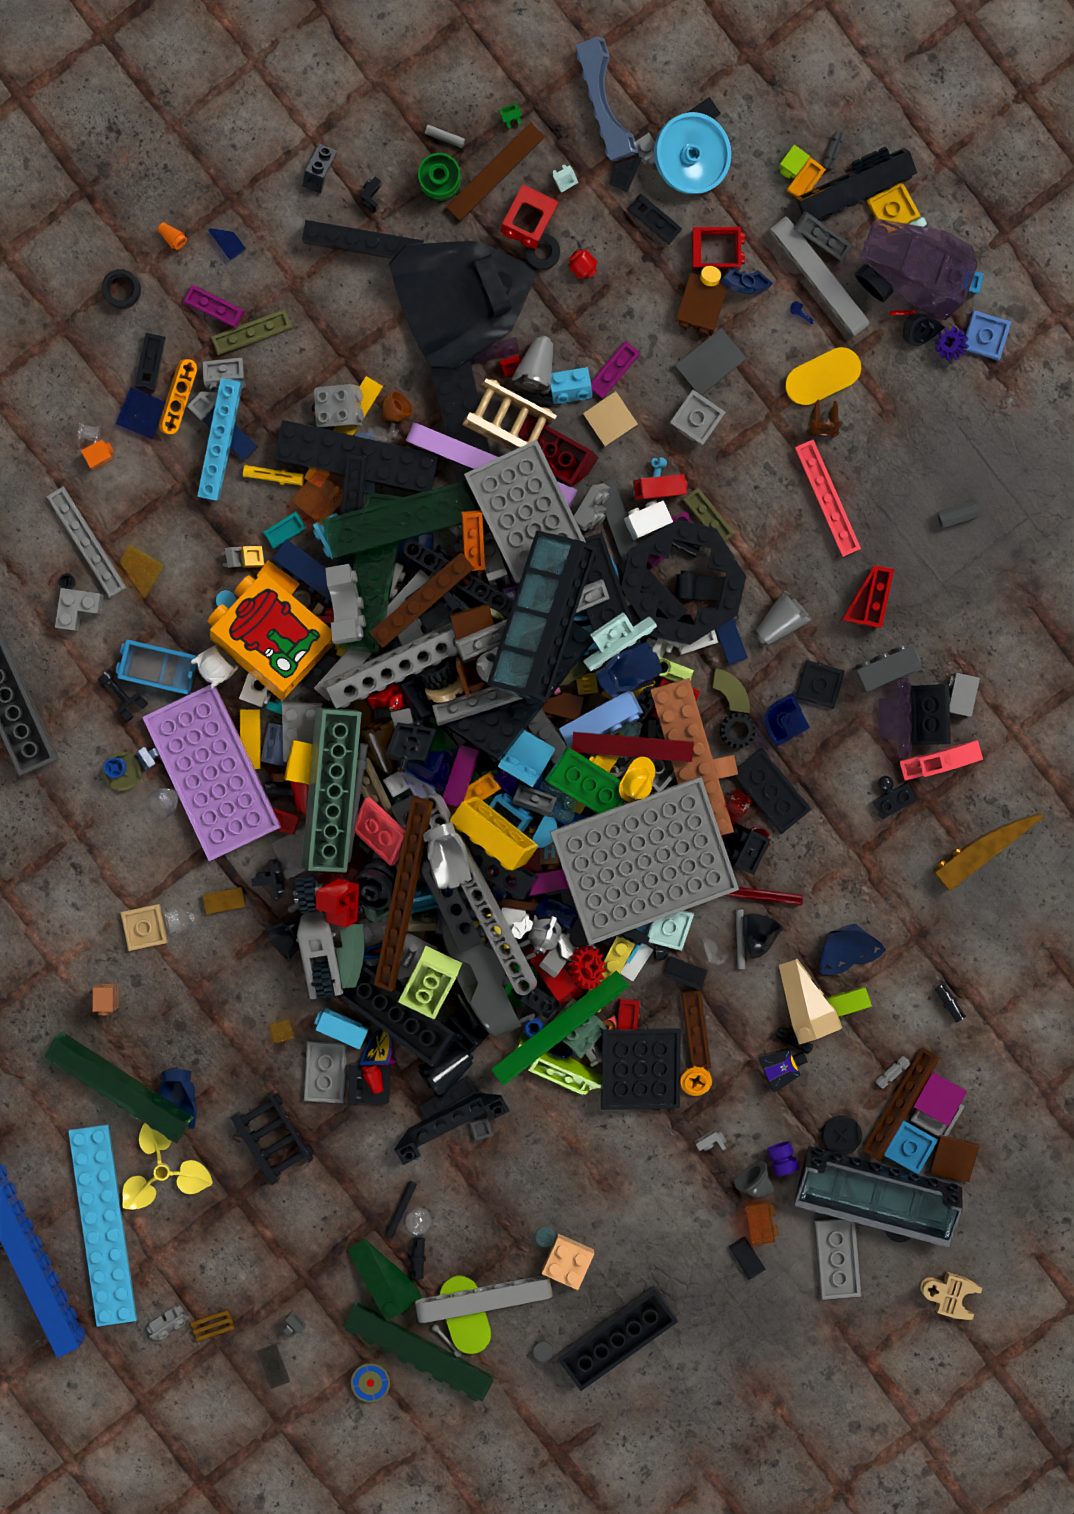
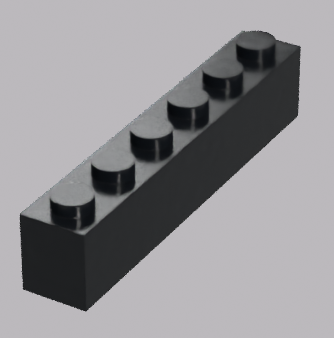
M902 148L795 198L802 215L804 212H808L820 221L823 216L836 214L840 211V208L853 206L864 197L871 198L875 196L877 191L882 189L888 190L899 181L905 182L910 180L912 175L917 174V170L910 151Z
M305 220L302 237L304 244L393 259L405 244L424 243V240Z

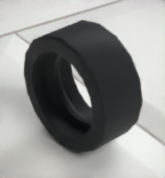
M116 269L104 277L102 293L112 306L126 309L138 301L141 295V285L130 271ZM124 277L132 283L133 292L128 299L117 300L111 296L110 285L114 279Z

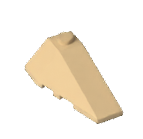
M795 959L779 964L791 1022L799 1044L819 1039L842 1029L836 1009L832 1004L828 1003L821 989L818 990L812 982L811 976L799 960Z

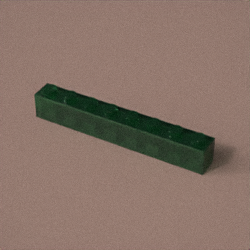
M61 1032L53 1039L44 1056L52 1064L59 1066L69 1075L76 1077L84 1085L91 1087L101 1096L108 1098L119 1108L128 1111L133 1117L140 1119L149 1125L151 1129L157 1130L168 1140L176 1144L185 1135L194 1119L193 1116L64 1032Z
M357 1301L354 1302L344 1320L343 1326L346 1327L345 1330L352 1335L357 1333L363 1337L362 1339L365 1342L379 1345L380 1349L385 1353L390 1354L392 1352L398 1356L397 1358L400 1361L414 1364L415 1368L420 1372L425 1373L427 1371L432 1374L435 1380L449 1383L453 1390L458 1392L462 1390L474 1401L480 1400L483 1402L494 1381L493 1375L460 1357H456L451 1352L392 1320L386 1321L384 1316Z

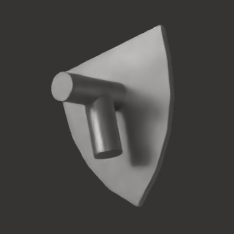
M407 932L397 979L410 977L425 946L437 950V948Z

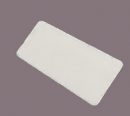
M642 944L631 962H627L620 973L634 981L653 952V949Z

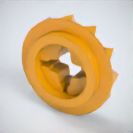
M694 1066L690 1069L687 1068L681 1074L680 1084L684 1092L692 1096H698L710 1089L712 1077L710 1072L705 1070L704 1067ZM699 1075L700 1082L696 1081L693 1084L692 1078L695 1079Z

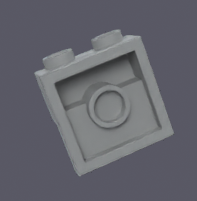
M606 484L592 485L575 513L574 518L580 529L584 531L587 528L593 529L594 526L600 525L605 519L606 515L604 513L607 508L602 506L601 503L604 504L609 497L608 491L610 487Z

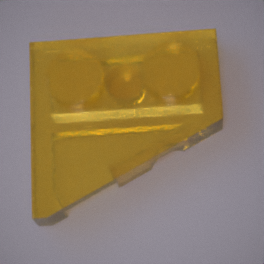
M129 545L120 560V563L138 588L141 596L146 598L165 565L132 545Z

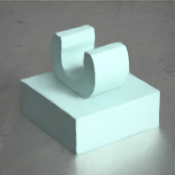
M562 165L563 170L558 173L556 170L553 171V178L561 193L578 183L570 165L568 167Z

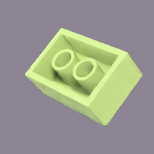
M425 946L398 1002L435 1019L458 975L462 963Z

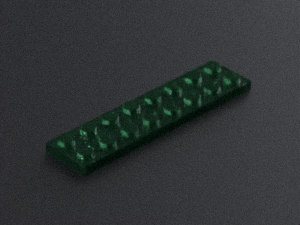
M467 480L327 518L322 520V525L334 560L462 524L461 512L481 509Z
M367 493L353 571L355 570L357 573L358 582H356L358 596L362 597L364 603L361 615L365 617L366 627H362L363 637L361 640L339 644L341 649L375 654L380 652L381 645L370 632L386 619L408 501L406 497Z

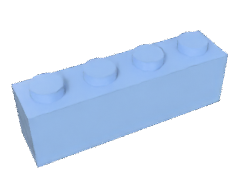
M626 691L559 728L567 746L572 749L573 731L607 734L611 731V733H615L622 729L621 725L627 722L630 724L640 719L639 715L643 714V711L633 692Z

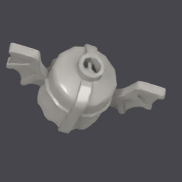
M534 915V919L531 921L526 916L523 921L512 924L511 931L517 940L521 939L526 932H529L528 939L530 944L534 946V952L545 954L546 950H553L558 944L560 957L572 961L570 955H573L575 946L570 943L569 933H561L562 928L556 922V917L552 916L551 919L538 920L536 915Z

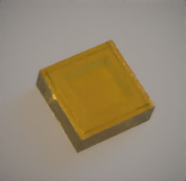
M290 1018L270 1024L275 1043L295 1038Z

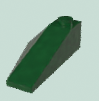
M366 1239L348 1248L386 1321L404 1312L416 1300L422 1297L413 1280L408 1275H405L394 1263L390 1262Z

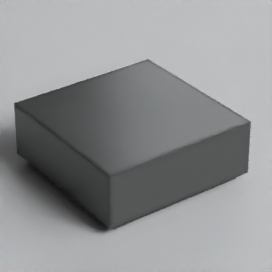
M489 1116L469 1122L475 1141L494 1136Z

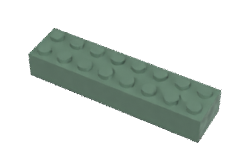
M316 707L302 867L308 871L347 872L362 713L357 710Z

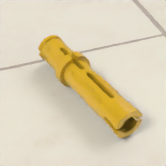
M244 465L243 477L280 482L281 485L287 483L303 486L304 482L303 473L287 472V469L280 471Z

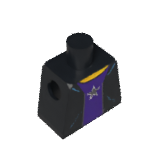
M789 1048L757 1055L773 1092L778 1091L801 1076L798 1066L808 1063L804 1052L792 1056Z

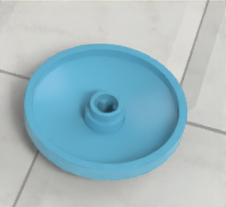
M689 112L678 115L669 120L658 133L654 147L655 164L663 180L673 189L685 194L707 192L720 184L729 170L731 146L728 136L717 121L705 114Z

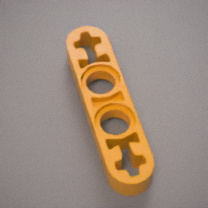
M183 359L176 367L159 421V428L165 434H174L179 429L197 372V365L193 360ZM188 365L191 370L186 372L183 366ZM180 375H181V376H184V375H185V377H188V380H187V379H183V378H179V377H180ZM182 381L186 388L184 392L179 393L176 386ZM176 400L180 407L178 411L173 412L170 405ZM168 413H169V414H171V415H177V416H176V418H171V416H167V415H168ZM170 422L173 427L168 429L165 423Z

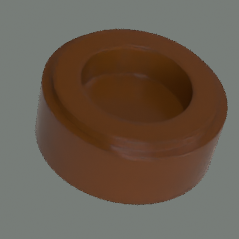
M285 771L271 772L272 781H289L284 779Z

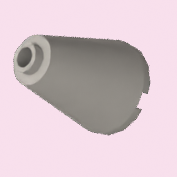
M539 336L533 340L511 380H515L517 387L532 393L535 390H541L540 394H546L550 391L553 343L550 338Z
M786 590L781 593L756 629L758 633L756 637L763 644H771L809 623L811 620L810 617H807L809 614L795 598L791 600L788 597L791 594Z

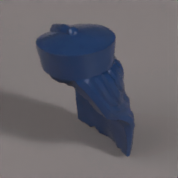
M644 642L615 655L606 663L604 668L596 671V677L600 687L612 698L620 695V691L634 690L644 682L655 678L662 673L657 653L653 652L652 647H649V643Z
M178 1067L163 1071L160 1077L162 1082L158 1091V1097L163 1104V1126L174 1128L175 1130L194 1129L197 1105L195 1102V1087L191 1082V1071L179 1069Z

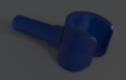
M797 301L793 302L790 312L803 317L813 324L815 320L801 311L803 304Z

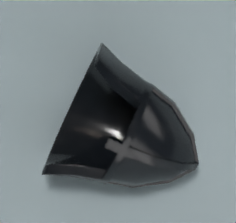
M751 913L744 915V945L750 958H759L768 952L783 930V926L779 922L760 914Z
M300 919L288 920L265 928L272 944L288 962L291 961L300 949L299 943L296 941Z

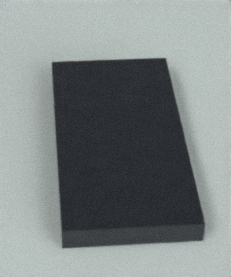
M760 748L737 767L738 774L733 776L780 834L784 833L812 810L763 748Z

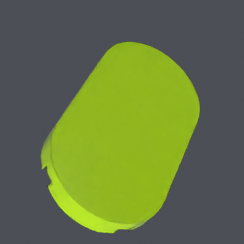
M456 1275L445 1281L440 1295L478 1287L473 1280L466 1276ZM485 1311L446 1319L452 1341L460 1351L467 1354H475L484 1350L489 1344L491 1328Z

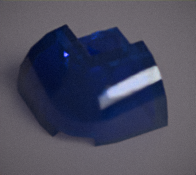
M793 693L774 702L765 713L764 723L775 747L810 728Z

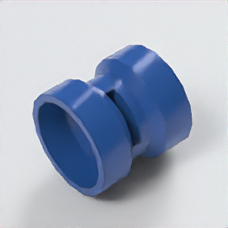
M121 758L108 759L104 765L105 773L112 778L123 776L127 770V765Z

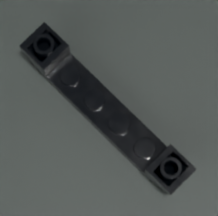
M477 1093L408 1128L394 1150L402 1164L405 1165L420 1157L421 1154L418 1147L486 1112H488L493 1120L510 1110L501 1095Z

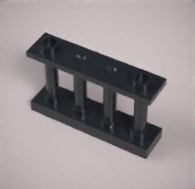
M272 1090L268 1094L269 1101L246 1115L244 1113L241 1115L240 1111H238L230 1118L270 1184L274 1185L280 1180V1172L305 1157L310 1163L313 1161V1154L315 1153L310 1144H305L283 1108L282 1104L284 1102L278 1093L275 1094ZM275 1106L280 1117L256 1132L251 1131L248 1126L250 1124L249 1121ZM285 1123L291 1134L268 1148H262L258 1143L260 1138ZM295 1140L301 1151L278 1165H272L269 1160L270 1155Z

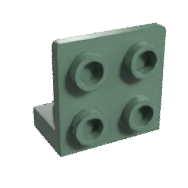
M571 999L555 1018H557L560 1014L566 1011L577 1001L575 999ZM593 1015L562 1039V1041L579 1058H582L600 1038L602 1029L607 1028L597 1016Z

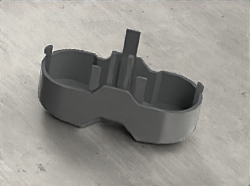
M459 904L454 906L455 913L460 915L462 912V907ZM440 911L438 916L447 954L449 957L462 963L457 975L458 982L468 1003L492 1037H498L521 1027L522 1022L532 1021L535 1017L534 1013L520 1019L516 1008L512 1007L504 990L505 985L511 982L508 976H505L506 972L490 941L487 943L483 942L465 952H460ZM467 922L463 924V930L466 933H469L471 930V926ZM529 939L518 944L523 954L529 950L527 945L530 944ZM510 948L505 949V951L510 953ZM535 952L525 956L526 960L535 957Z

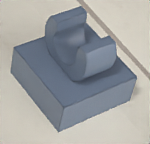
M143 747L135 755L147 771L155 765L153 759L159 755L156 747L149 752Z

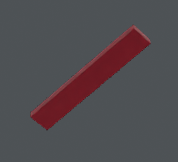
M573 731L572 749L578 753L637 758L647 757L649 759L692 762L694 741Z

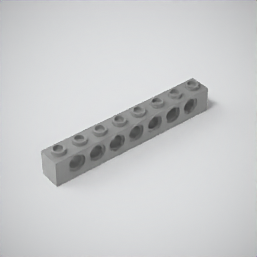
M449 623L323 682L336 709L345 708L350 705V702L356 699H364L373 691H381L388 684L401 682L410 674H418L429 665H437L448 656L454 657L458 655L459 652L454 641L455 636L452 624ZM444 643L442 649L436 650L437 644ZM420 652H426L423 658H417ZM402 660H408L405 666H399ZM383 669H390L388 674L381 675ZM371 677L369 683H362L364 678ZM347 686H353L350 692H344Z

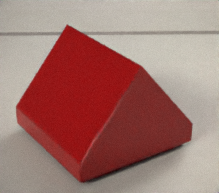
M519 355L499 361L504 378L513 375L521 362Z

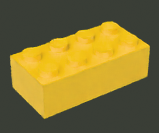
M477 796L463 801L449 820L454 824L456 830L467 834L471 842L482 846L486 854L497 858L500 864L508 870H515L526 865L539 846Z

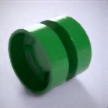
M434 153L427 156L421 162L418 170V179L425 196L433 201L443 202L450 200L458 193L461 186L460 169L457 162L451 156L444 153Z

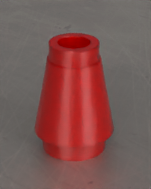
M378 1065L363 1066L362 1075L372 1093L382 1092L384 1088L381 1067Z

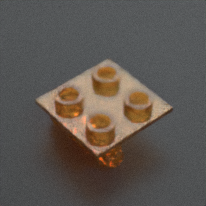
M316 470L291 501L322 526L342 503L343 491Z

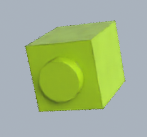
M793 145L778 167L781 170L780 173L788 179L790 177L795 179L810 156L796 145Z

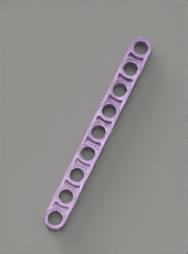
M414 422L406 438V441L472 469L499 458ZM557 482L569 508H571L578 490Z

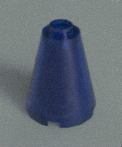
M431 750L426 765L408 763L405 773L442 791V787L447 785L453 768L451 766V760L454 761L453 753L447 750Z

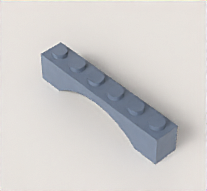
M596 36L577 44L576 56L583 67L582 76L588 84V96L594 104L595 109H593V113L600 124L599 133L605 141L607 157L612 161L618 162L638 154L633 134L616 120L607 102L605 75L610 56L605 39Z

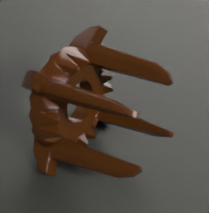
M819 399L816 401L812 420H810L811 427L810 430H807L809 435L813 437L824 435L831 436V438L839 435V429L843 422L839 421L838 404L835 400L831 408V419H827V421L825 418L823 421H820Z

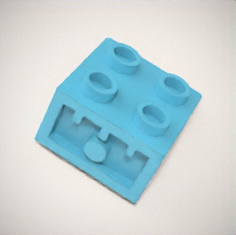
M524 730L505 757L500 761L498 767L533 787L553 755L555 748Z

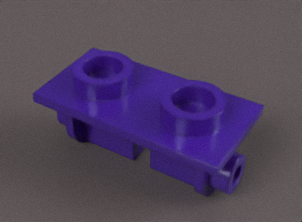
M501 768L493 778L513 798L519 784L526 786L523 782L520 783L518 778Z

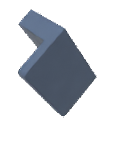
M268 723L260 761L286 766L287 762H283V725Z

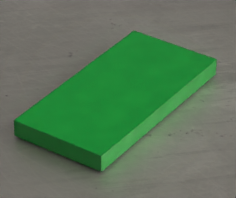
M568 746L545 779L546 782L596 813L623 805L625 802L619 794L621 779Z

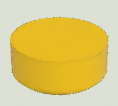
M713 266L704 267L700 275L702 283L707 286L717 285L721 278V272Z

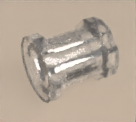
M80 423L78 440H92L95 443L100 440L101 426L92 427Z

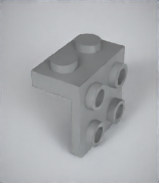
M345 384L316 387L314 389L317 427L362 426L364 413L361 409L363 394L360 386Z

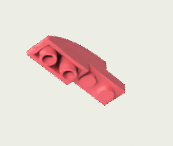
M975 740L900 760L904 780L956 769L983 760L979 742Z

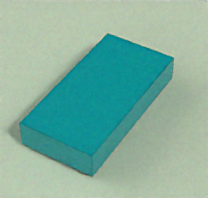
M295 511L263 533L272 548L276 549L286 539L290 540L306 530L307 527L298 512Z

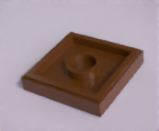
M488 604L449 615L456 641L494 625Z
M940 1135L930 1173L969 1182L980 1147L979 1144Z

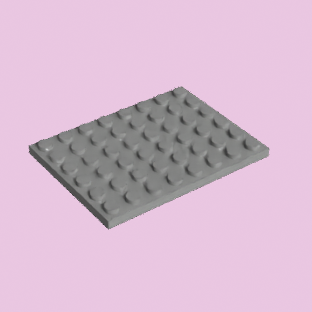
M700 776L650 794L643 799H636L549 831L589 945L739 890L702 777Z

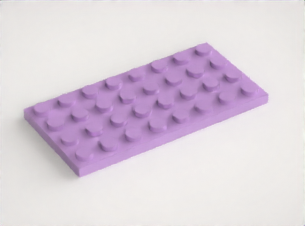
M210 684L142 717L208 861H212L281 828L217 687L211 688Z

